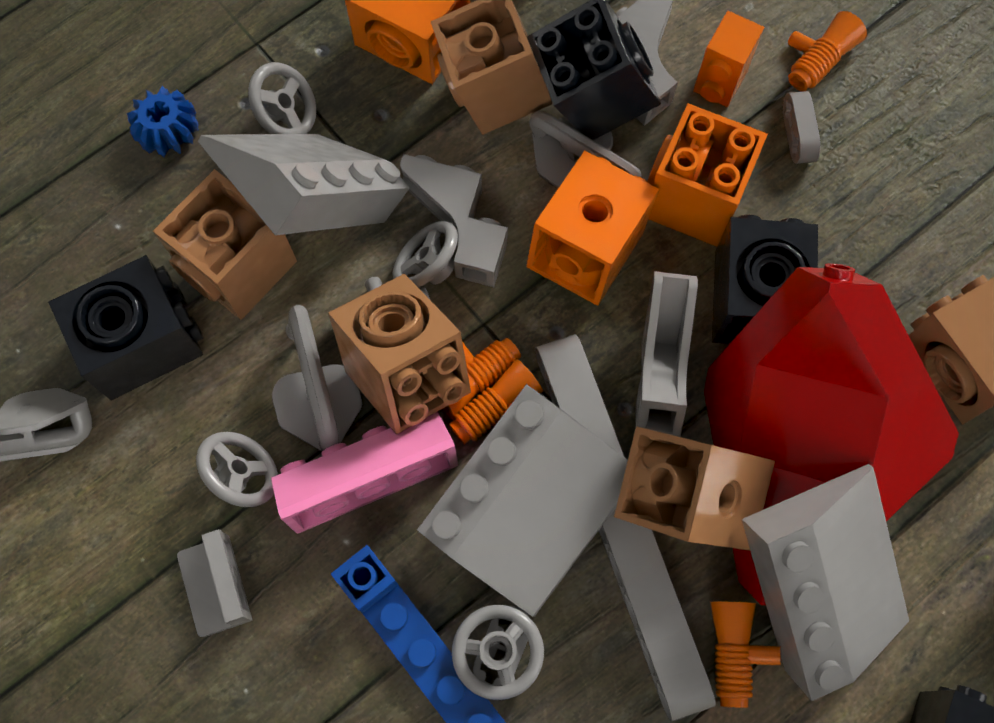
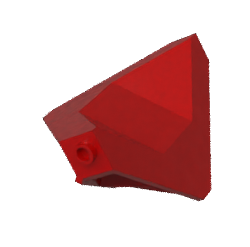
M827 263L824 268L797 267L708 368L704 396L713 445L775 461L763 510L869 464L874 467L887 522L953 458L959 432L882 284L855 273V269L850 266ZM733 548L739 583L761 606L766 605L751 551Z

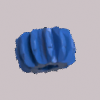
M162 86L155 95L146 90V99L143 101L133 99L135 110L127 113L128 121L131 125L129 127L130 134L135 141L140 143L143 150L149 154L156 150L159 155L165 158L169 149L173 148L175 152L181 154L180 145L182 143L193 144L191 133L199 130L198 122L195 118L196 110L178 90L169 93L168 89Z

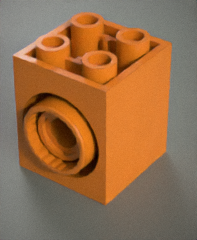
M345 0L356 46L383 59L390 65L401 68L433 85L441 73L437 58L441 50L431 21L470 4V0Z
M687 103L674 135L669 134L665 137L647 181L659 189L649 220L717 247L730 218L733 217L768 133Z
M584 150L534 223L526 267L599 306L642 237L659 189L649 184L645 179L633 176L612 165L607 159L597 157Z

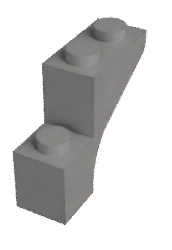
M638 0L629 8L623 7L616 12V15L623 24L629 22L635 30L654 71L653 76L650 78L661 105L636 118L644 126L672 103L678 83L666 71L658 55V48L671 14L673 0Z
M403 154L400 167L403 173V180L410 187L408 191L440 221L450 222L457 230L458 247L454 258L455 277L495 287L507 247L508 227H504L499 222L490 218L474 219L482 194V174L476 173L473 169L464 165H455L453 167L437 163L434 159L425 155L414 157Z
M654 271L641 343L642 372L635 406L636 426L678 437L681 436L687 408V367L698 289L697 276Z

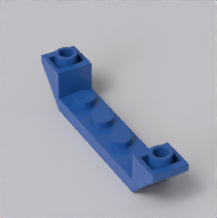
M368 545L331 573L351 602L366 617L446 723H506L488 699L474 694L461 682L453 666L451 651Z

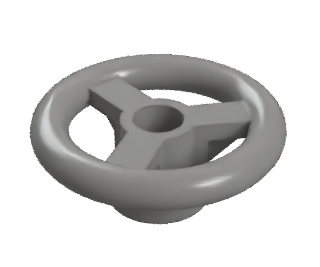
M279 62L264 64L254 72L250 79L248 96L251 110L258 123L270 134H308L316 119V101L306 79L291 66ZM277 74L287 78L283 88L277 91L261 89L263 81L270 75ZM297 89L302 95L305 106L302 122H300L294 110L295 101L293 96ZM282 121L288 128L281 127L276 123Z
M438 221L418 231L400 251L393 267V279L404 273L406 275L417 274L408 278L418 288L428 282L433 285L443 282L454 269V259L452 256L458 242V233L455 226L447 221ZM441 233H444L445 242L441 249L439 237ZM423 244V246L416 252L415 256L412 257L415 251Z
M219 432L207 437L200 444L196 455L197 470L203 483L218 498L235 506L256 507L273 497L274 490L271 478L278 475L277 468L270 454L255 440L235 432ZM225 445L240 447L252 454L258 461H246L242 457L235 456ZM211 453L215 456L217 463L214 471L210 465ZM265 475V484L260 491L252 494L241 493L251 477Z
M489 605L472 612L458 627L452 643V662L457 676L471 692L490 700L510 699L525 692L537 679L544 661V645L537 626L525 613L507 605ZM505 619L513 622L505 632L493 631L487 634L482 641L468 639L472 631L487 620ZM524 632L530 645V659L524 673L515 680L511 665L517 656L516 640ZM497 642L504 644L507 649L506 657L499 661L492 659L489 655L490 646ZM466 654L480 656L482 662L488 668L497 670L502 685H490L479 680L470 670Z

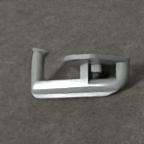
M542 111L531 115L529 124L533 135L537 172L541 178L555 187H560L584 150L597 157L607 159L612 165L633 176L642 178L641 171L636 166L610 151L613 146L611 131L592 140L580 133L565 117L557 119L553 115Z
M295 305L289 311L286 334L295 342L302 372L289 374L279 379L273 388L272 399L280 427L316 449L323 451L332 445L341 443L362 408V399L359 388L346 374L343 365L332 364L322 367L308 311L302 305Z
M61 388L25 392L8 399L0 408V462L64 453L78 446L89 436L92 429V417L87 399ZM70 415L73 426L39 431V429Z

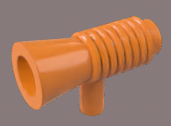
M840 11L836 14L822 38L816 41L798 31H794L788 40V45L804 54L791 67V73L788 76L790 84L798 91L814 88L841 60V56L867 38V29L862 20L851 12Z
M505 338L502 341L495 340L484 350L480 351L479 354H476L475 357L463 343L471 393L462 397L458 402L441 409L450 419L454 420L455 415L461 409L463 410V407L467 406L478 392L481 393L487 387L492 386L516 359L519 360L521 358L519 349L509 338Z
M516 359L492 388L487 387L486 391L481 392V395L477 396V399L474 398L472 402L464 406L463 410L461 409L455 415V420L448 425L464 445L470 440L477 441L478 437L480 438L482 434L491 429V426L494 427L526 384L538 393H542L543 389L530 370L520 360Z
M710 602L718 642L715 645L717 650L715 652V656H717L715 658L717 663L715 665V669H717L715 671L717 676L715 678L717 682L715 685L717 689L715 695L720 697V706L748 708V698L753 697L751 692L753 690L751 685L753 683L751 679L753 667L751 664L781 666V646L749 645L756 603Z

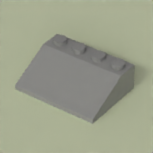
M319 134L201 135L198 140L199 144L274 235L385 223L410 189L407 183L400 177V171L393 163Z
M526 384L417 531L454 561L530 616L535 617L616 508L628 460Z
M869 464L742 519L777 645L781 646V659L784 669L811 701L853 683L909 622L874 467Z

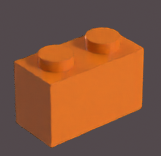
M727 11L706 48L693 91L709 102L719 103L728 107L748 72L765 27L731 11Z

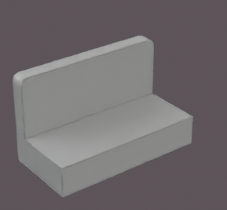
M219 529L201 535L202 544L177 553L196 631L200 637H207L253 621L230 537Z

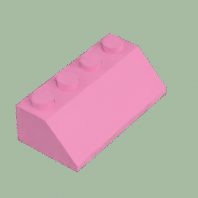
M438 411L425 418L421 423L411 426L397 435L391 428L387 429L386 426L376 427L362 435L363 440L349 446L346 443L335 444L323 450L321 453L322 457L308 463L305 460H298L280 469L281 474L271 478L281 520L299 534L457 467L458 461L454 442Z

